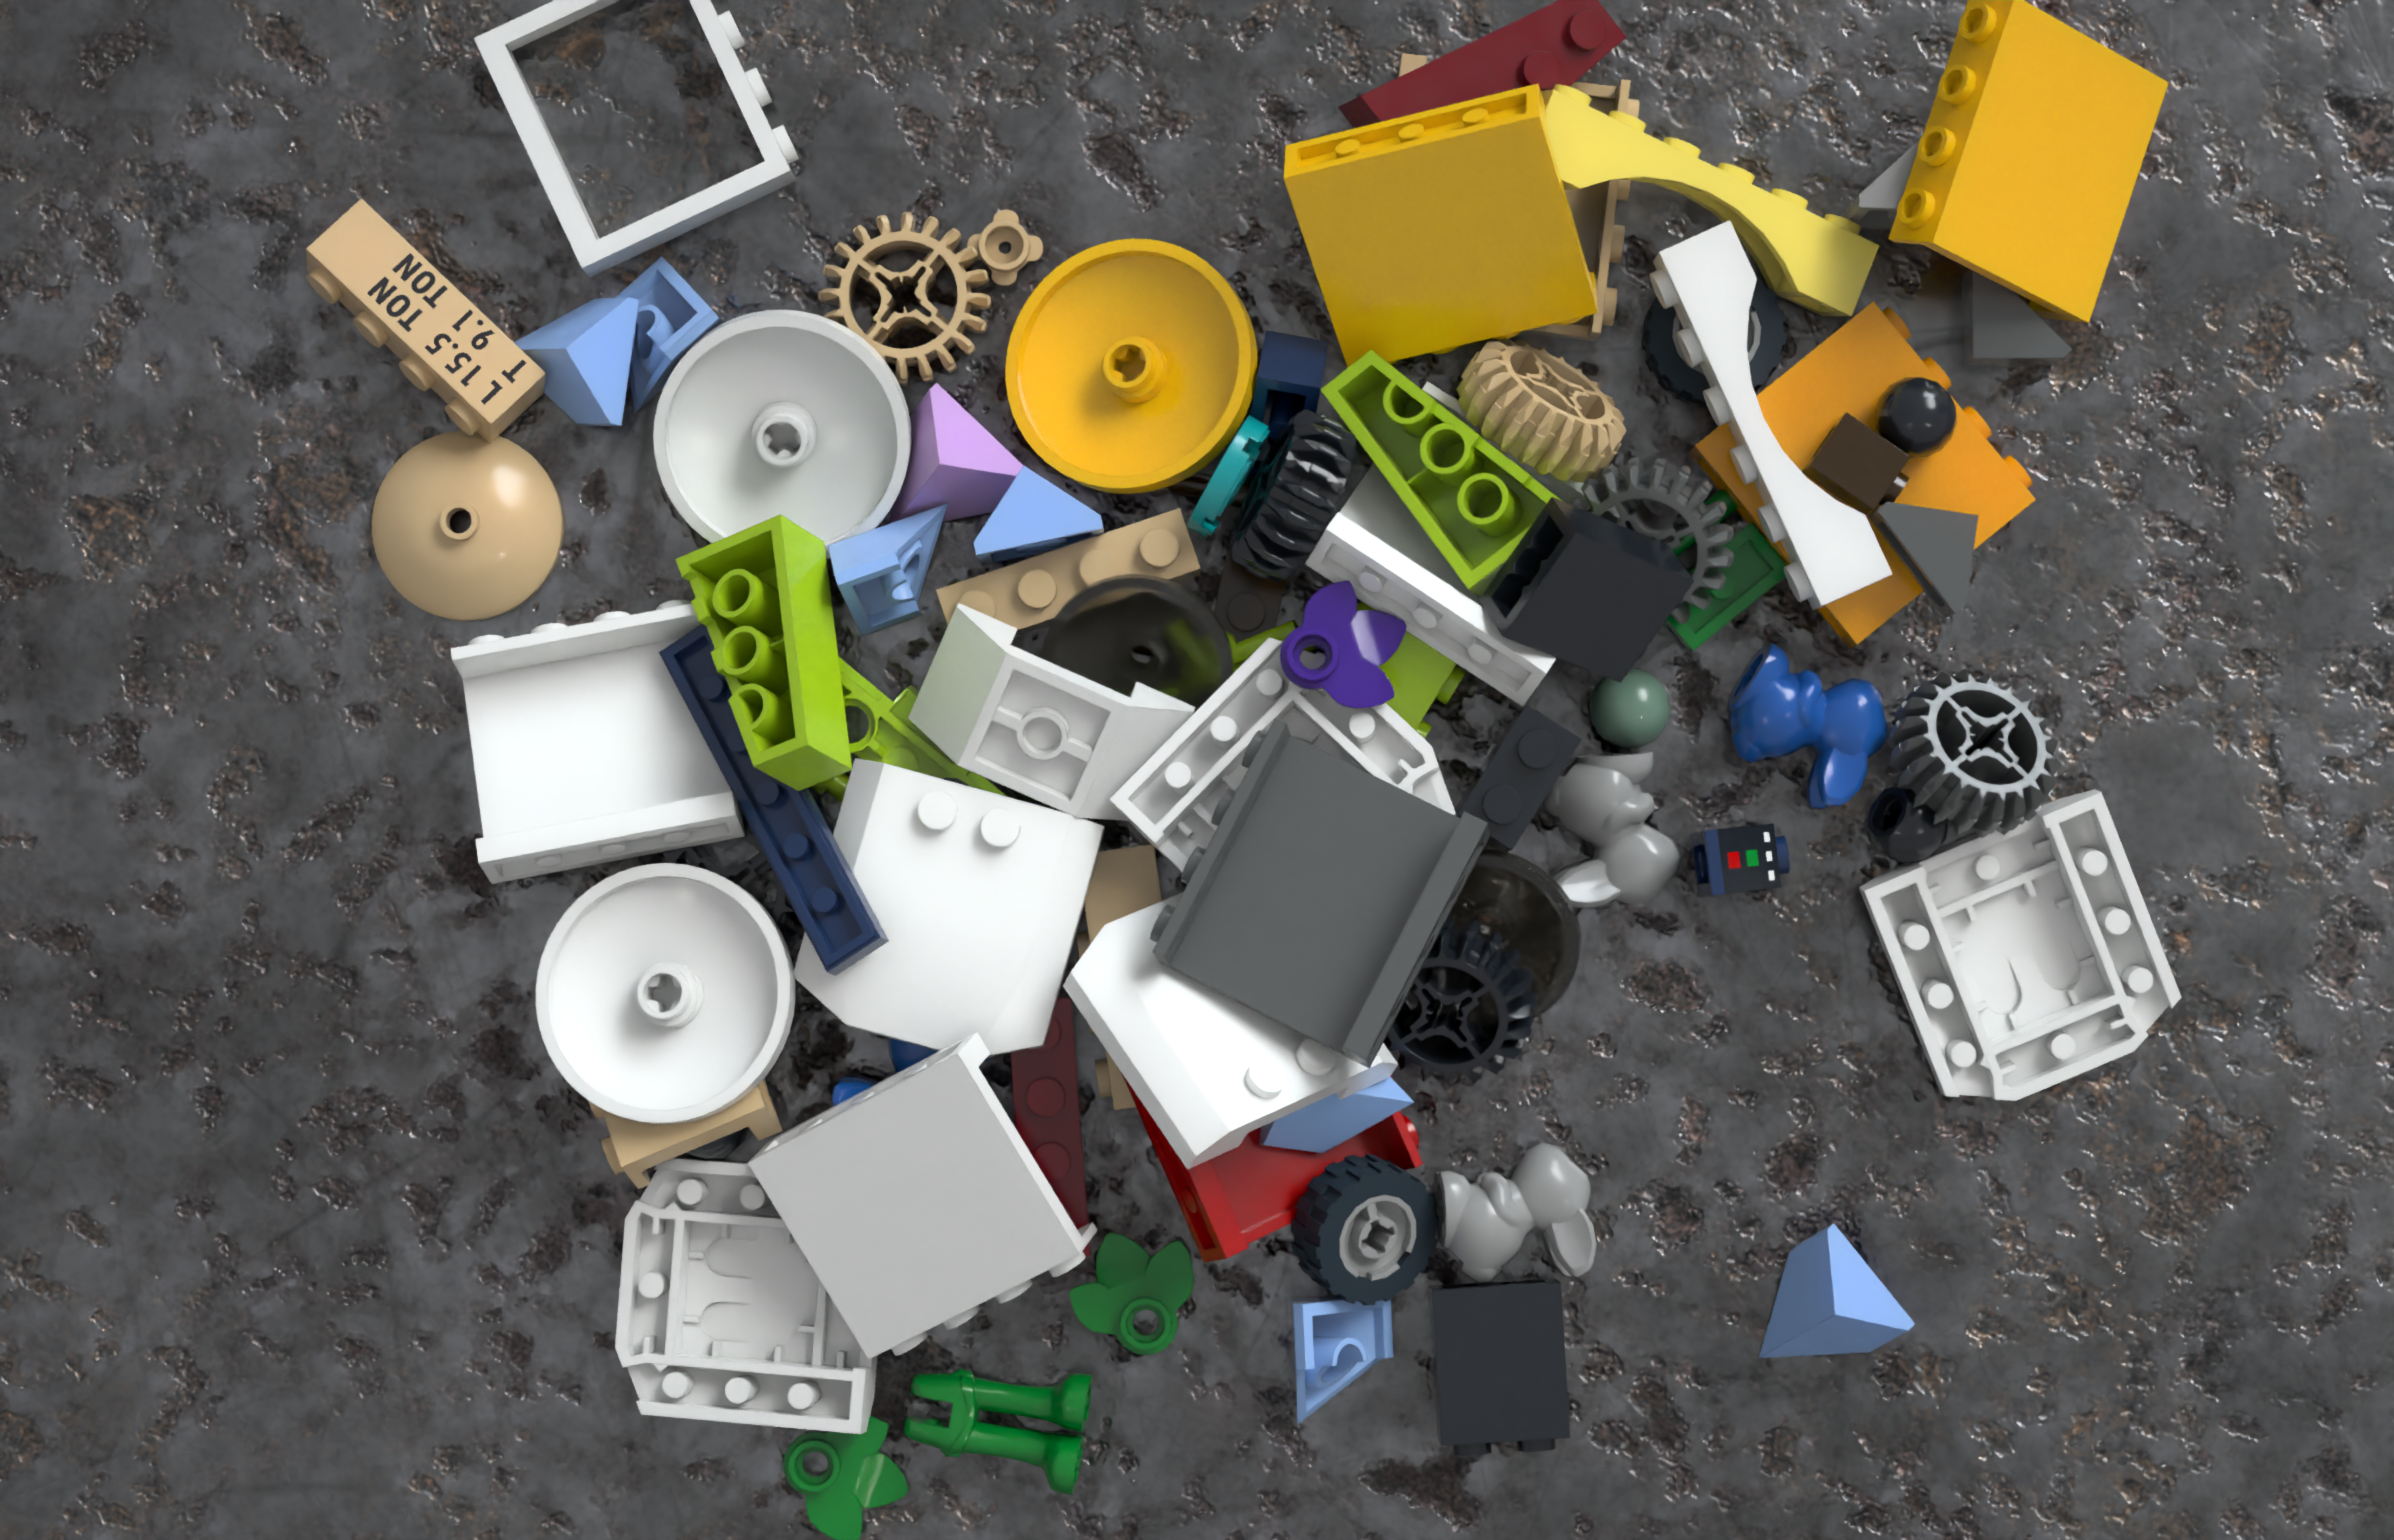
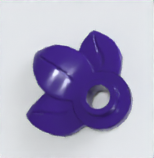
M1341 581L1319 589L1307 602L1303 626L1293 630L1284 640L1280 651L1282 670L1294 685L1306 690L1324 689L1335 702L1343 707L1360 709L1382 705L1394 698L1395 692L1390 680L1379 667L1385 664L1397 651L1406 633V624L1395 616L1384 612L1371 610L1357 611V600L1350 581ZM1309 647L1321 649L1326 656L1324 664L1317 669H1308L1300 661L1302 652Z

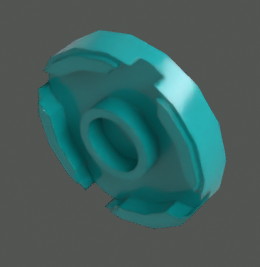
M1251 416L1247 417L1198 501L1187 524L1188 528L1206 538L1214 534L1220 524L1215 518L1217 516L1220 517L1224 509L1233 503L1261 452L1258 450L1260 445H1262L1264 440L1266 441L1270 434L1269 426Z

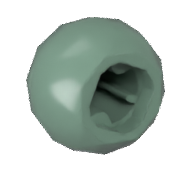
M1631 668L1621 683L1603 677L1593 689L1589 703L1591 722L1598 734L1611 745L1625 749L1643 747L1656 740L1666 728L1671 712L1669 695L1662 683L1649 672L1636 668Z

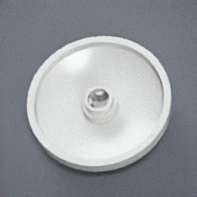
M766 310L742 315L720 324L695 342L676 364L662 390L657 404L653 431L654 454L662 484L679 514L707 541L714 543L781 514L823 540L826 559L830 558L828 545L873 530L885 518L903 485L909 464L912 441L911 422L903 391L890 367L879 353L849 328L816 314L794 310Z
M675 863L648 864L618 872L605 878L581 895L566 910L546 943L536 980V1013L543 1042L553 1063L565 1080L579 1094L607 1112L643 1123L660 1125L681 1124L710 1117L726 1110L749 1094L766 1077L782 1052L790 1033L796 1001V982L791 955L782 932L764 906L742 887L719 874L703 868Z

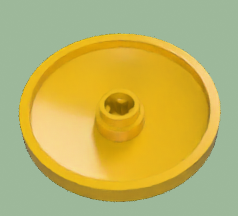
M1132 238L1102 243L1070 257L1057 266L1041 281L1025 302L1016 319L1007 348L1005 382L1008 401L1016 424L1028 444L1047 464L1067 478L1083 486L1109 493L1135 494L1163 489L1192 476L1219 455L1239 429L1248 411L1256 384L1258 367L1256 338L1251 319L1236 291L1217 270L1196 254L1180 246L1152 239Z

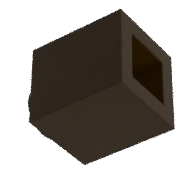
M1846 412L1835 422L1802 470V473L1857 511L1867 515L1878 504L1882 506L1886 502H1894L1909 480V477L1902 473L1901 470L1911 456Z

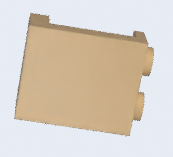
M764 1079L743 1099L726 1110L704 1119L681 1124L660 1125L623 1118L603 1110L588 1100L595 1117L598 1120L605 1118L610 1136L602 1139V1146L612 1170L616 1175L625 1172L638 1189L651 1184L646 1169L743 1128L749 1127L758 1141L782 1131Z

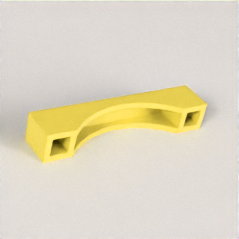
M1556 84L1553 90L1541 91L1545 104L1546 129L1564 190L1581 189L1604 181L1621 179L1651 183L1683 194L1711 211L1723 223L1731 221L1738 238L1757 263L1769 289L1772 288L1776 295L1823 317L1853 315L1880 246L1859 236L1860 225L1833 214H1826L1824 218L1806 210L1808 205L1806 199L1792 192L1774 188L1769 193L1753 185L1755 176L1740 167L1727 163H1719L1718 167L1706 163L1698 159L1701 150L1688 142L1673 137H1665L1664 141H1660L1644 133L1646 124L1634 116L1619 111H1610L1609 115L1593 109L1589 107L1591 97L1575 88Z

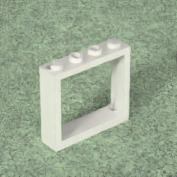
M554 0L474 38L578 262L589 277L597 275L796 181L788 164L798 160L799 157L784 125L773 130L771 129L761 108L772 103L771 97L757 68L755 67L747 72H744L734 50L745 46V42L730 11L728 10L717 15L711 0L689 1L765 161L602 238H599L512 51L620 0Z

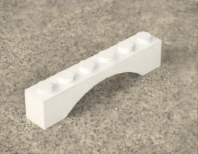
M1731 221L1724 222L1660 251L1653 261L1657 271L1649 274L1651 284L1663 308L1667 309L1673 306L1684 328L1676 332L1680 348L1688 364L1691 367L1700 364L1711 387L1703 391L1707 407L1718 426L1725 423L1728 424L1737 444V447L1730 449L1732 461L1743 483L1747 485L1754 481L1764 503L1763 506L1757 508L1759 520L1771 543L1781 540L1791 562V564L1784 567V573L1796 599L1799 602L1808 599L1814 611L1892 575L1866 515L1835 500L1809 480L1782 450L1763 417L1751 381L1747 352L1749 309L1757 278Z

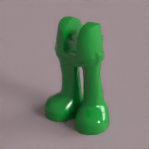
M961 1368L953 1373L914 1374L911 1381V1394L934 1401L950 1402L953 1405L950 1421L935 1417H906L904 1435L919 1443L940 1449L946 1457H959L961 1453L1004 1457L1032 1464L1044 1470L1051 1490L1061 1494L1073 1495L1085 1439L1083 1435L1065 1432H1042L979 1422L978 1414L979 1410L1036 1418L1052 1422L1069 1430L1083 1432L1089 1415L1093 1376L1084 1373H1069L1059 1385L1036 1387L1000 1383L974 1376L971 1370Z

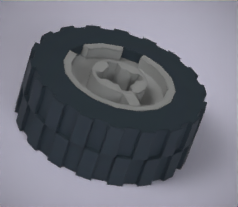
M1755 274L1757 281L1749 309L1747 352L1751 381L1756 392L1777 369L1782 359V349L1786 346L1787 333H1784L1783 324L1786 322L1784 311L1779 309L1776 302L1778 297L1772 288L1768 290L1761 283L1762 278ZM1656 296L1652 301L1649 311L1646 313L1643 323L1645 329L1642 336V350L1646 349L1648 357L1645 362L1650 372L1654 371L1659 379L1657 383L1665 391L1669 389L1677 395L1676 399L1684 403L1691 401L1698 403V407L1708 408L1703 391L1711 387L1700 364L1691 367L1683 355L1676 336V332L1684 329L1673 306L1664 309Z
M1354 1154L1346 1156L1343 1161L1339 1163L1332 1162L1324 1168L1325 1171L1318 1177L1314 1176L1307 1185L1309 1188L1304 1196H1300L1295 1207L1297 1213L1291 1223V1232L1294 1234V1242L1291 1245L1293 1254L1298 1256L1300 1260L1298 1265L1313 1281L1346 1302L1355 1304V1301H1358L1363 1305H1375L1376 1301L1384 1300L1387 1302L1395 1298L1396 1294L1401 1290H1407L1415 1283L1414 1279L1420 1272H1424L1429 1264L1427 1260L1431 1251H1435L1438 1240L1435 1238L1436 1228H1439V1216L1435 1214L1434 1207L1436 1203L1433 1196L1425 1191L1426 1186L1410 1173L1376 1155L1365 1154V1157H1358Z

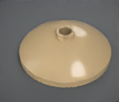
M464 431L447 432L429 438L411 448L393 465L384 478L377 493L372 514V538L375 553L383 572L394 588L404 598L422 610L442 618L458 621H479L501 616L529 600L543 586L554 569L560 554L564 532L563 512L559 495L554 483L542 465L530 453L512 441L498 436L489 443L477 431L472 435H468ZM460 510L468 511L471 516L469 529L463 533H454L450 527L452 515Z

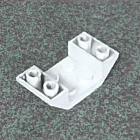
M958 603L908 718L952 761L962 768L1076 818L1128 821L1109 799L1193 715L1196 707L1137 681L1130 696L1123 695L1012 646L1011 643L1017 628Z

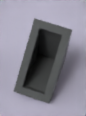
M1971 269L1962 277V366H2053L2072 350L2014 291Z
M1886 502L1868 515L1944 618L1956 614L1966 606L1978 515Z

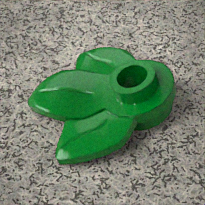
M1109 1232L1102 1241L1097 1254L1096 1275L1098 1282L1085 1283L1069 1291L1073 1310L1085 1327L1097 1333L1115 1334L1120 1343L1129 1351L1140 1355L1158 1353L1164 1350L1174 1339L1178 1327L1176 1310L1189 1298L1193 1291L1194 1274L1189 1252L1185 1245L1177 1240L1164 1246L1150 1257L1148 1252L1134 1240L1115 1232ZM1142 1310L1152 1311L1158 1318V1327L1150 1334H1142L1134 1327L1133 1319Z
M870 1416L867 1431L863 1434L829 1431L826 1433L820 1431L804 1433L789 1445L784 1455L783 1469L785 1477L796 1491L805 1495L806 1509L810 1522L819 1531L832 1539L859 1540L862 1531L863 1507L874 1508L887 1505L899 1500L908 1493L909 1487L899 1466L887 1455L878 1451L884 1443L889 1427L888 1423L879 1418ZM811 1452L822 1453L828 1461L827 1470L819 1475L811 1474L805 1468V1456Z

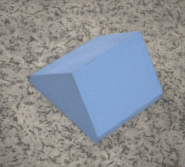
M1023 466L973 543L976 556L981 565L984 566L1050 552L1104 533L1101 515Z

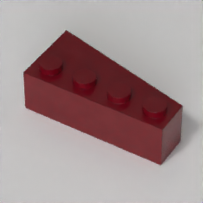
M1558 0L1337 108L1353 128H1358L1539 83L1541 91L1553 90L1556 84L1570 87L1622 42L1626 36L1598 0Z

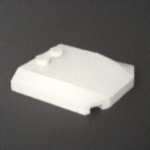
M1268 638L1109 799L1115 808L1182 873L1195 848L1200 846L1206 849L1218 827L1212 824L1211 820L1222 795L1228 788L1237 791L1248 770V768L1242 766V760L1250 741L1259 730L1267 734L1276 718L1287 724L1292 736L1456 816V812L1433 748L1387 703L1372 708H1348L1335 702L1324 689L1306 690L1294 685L1285 676L1281 667L1280 651L1283 641ZM1303 651L1300 656L1301 663L1308 669L1321 667L1326 659L1325 654L1320 652L1313 654Z
M855 758L833 836L889 942L835 976L826 972L805 932L793 971L794 978L848 1027L920 1047L940 1051L975 1032H978L990 1052L987 1058L1025 1049L1031 1050L1044 1047L1105 827L1047 807L886 763Z
M2096 789L2060 798L2041 806L2039 812L2030 821H2025L2022 825L2019 824L2014 830L2008 831L2005 835L1995 830L1994 833L1981 838L1976 833L1938 849L1932 857L1915 863H1904L1887 870L1859 887L1938 1088L1945 1096L1992 1097L1995 1100L2011 1101L2027 1097L2134 1052L2148 1037L2146 1031L2168 1006L2173 1008L2182 998L2102 792Z
M1183 892L1105 924L1063 984V987L1187 1170L1240 1146L1247 1133L1334 1093L1341 1100L1389 1078L1398 1066V1063L1384 1043L1369 1069L1161 964L1152 952L1156 942L1150 940V935L1163 908L1167 904L1176 907Z
M675 1157L656 1165L654 1170L657 1171L650 1181L651 1184L647 1186L641 1198L635 1200L625 1218L615 1349L623 1368L627 1367L638 1394L639 1400L636 1403L641 1415L852 1434L865 1433L874 1401L877 1356L871 1359L867 1358L748 1163L719 1160L704 1161L694 1158Z

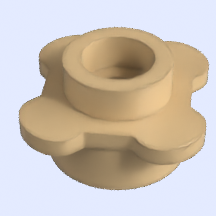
M1011 210L998 211L994 215L993 222L986 226L981 234L972 235L967 243V248L973 246L978 252L977 260H981L992 271V280L1000 286H1009L1015 283L1017 272L1028 262L1038 261L1043 254L1041 239L1037 236H1029L1026 230L1019 224L1018 215ZM1003 242H1008L1011 245V251L1007 254H1003L999 250V246Z

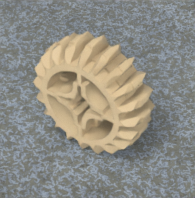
M904 212L902 214L901 231L892 232L887 216L881 215L876 218L877 226L881 233L880 236L870 239L867 230L859 225L853 229L857 241L862 246L855 252L842 242L836 245V253L848 264L845 269L835 265L824 266V276L830 281L839 283V288L822 289L819 291L818 298L821 303L838 305L839 309L827 312L822 317L849 328L869 343L885 360L888 366H896L895 376L900 386L908 385L910 379L909 366L917 365L924 383H929L934 380V373L929 362L939 358L944 369L951 373L957 369L953 357L948 352L953 346H956L963 354L968 356L974 353V344L962 334L965 329L975 333L983 334L986 332V321L971 315V310L990 308L991 297L983 293H972L971 289L983 286L989 281L986 270L965 271L978 258V252L973 246L965 248L957 254L953 253L961 240V234L957 229L952 228L938 241L935 238L939 230V222L935 217H928L922 232L916 233L914 232L915 221L911 212ZM901 250H913L927 254L923 261L918 259L909 270L901 273L891 272L880 264L876 265L874 263L875 260L886 254ZM944 265L951 272L957 284V305L951 321L942 316L939 310L929 301V293L937 281L936 275ZM860 277L868 282L872 289L881 296V305L873 317L874 323L866 334L857 324L853 305L854 293ZM881 281L888 284L894 290L897 287L903 286L905 292L907 285L914 287L918 285L915 290V296L923 312L929 317H926L917 309L908 313L905 306L903 313L895 312L896 304L887 286ZM909 325L919 326L937 336L924 345L908 349L882 345L888 336L893 338L901 328Z
M1510 339L1487 341L1482 350L1476 352L1461 376L1463 379L1456 389L1460 396L1458 400L1459 405L1463 411L1467 412L1466 417L1468 421L1481 429L1483 438L1492 440L1500 447V452L1509 453L1518 460L1520 465L1523 463L1534 467L1540 475L1550 473L1559 481L1571 479L1573 482L1584 483L1589 478L1596 479L1602 469L1608 466L1621 446L1620 441L1627 431L1623 424L1624 417L1621 411L1615 408V402L1611 396L1600 391L1599 383L1589 380L1582 374V369H1575L1570 366L1563 357L1557 358L1549 354L1543 347L1532 348L1528 343L1517 340L1515 343Z

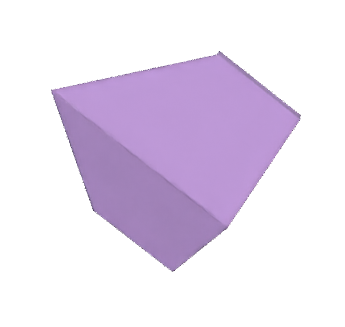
M936 383L928 390L910 415L912 439L910 459L900 493L892 506L890 523L946 503L948 505L943 522L994 512L1023 467L1003 445Z

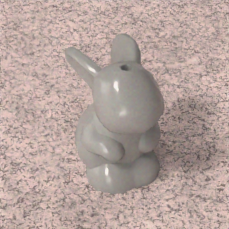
M1624 751L1576 756L1575 762L1561 772L1545 797L1543 807L1552 815L1558 817L1571 833L1592 844L1595 850L1592 858L1562 867L1548 878L1545 887L1552 898L1568 906L1579 908L1602 906L1612 900L1628 904H1643L1649 902L1665 883L1678 873L1681 854L1674 840L1644 824V821L1654 810L1653 796L1649 793L1641 791L1640 783L1650 775L1654 764L1653 752Z
M1540 1143L1528 1149L1518 1163L1510 1180L1505 1179L1496 1172H1485L1477 1176L1476 1183L1470 1184L1463 1175L1452 1171L1436 1172L1434 1179V1201L1436 1203L1435 1214L1439 1216L1437 1233L1440 1245L1447 1248L1451 1256L1459 1263L1463 1273L1478 1283L1492 1282L1500 1273L1502 1267L1519 1253L1528 1235L1533 1230L1542 1231L1549 1258L1560 1274L1567 1277L1571 1275L1579 1277L1588 1272L1593 1265L1597 1245L1593 1224L1585 1213L1591 1193L1588 1176L1570 1160L1560 1146Z

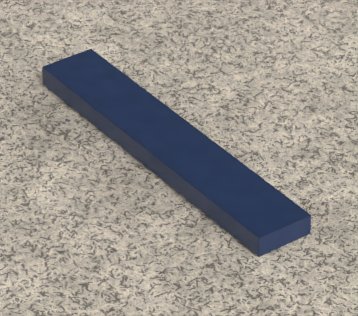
M701 624L659 652L826 972L836 976L889 942L808 788L797 791L753 767L728 701L732 696L726 677L717 672L710 653L715 648L707 627Z

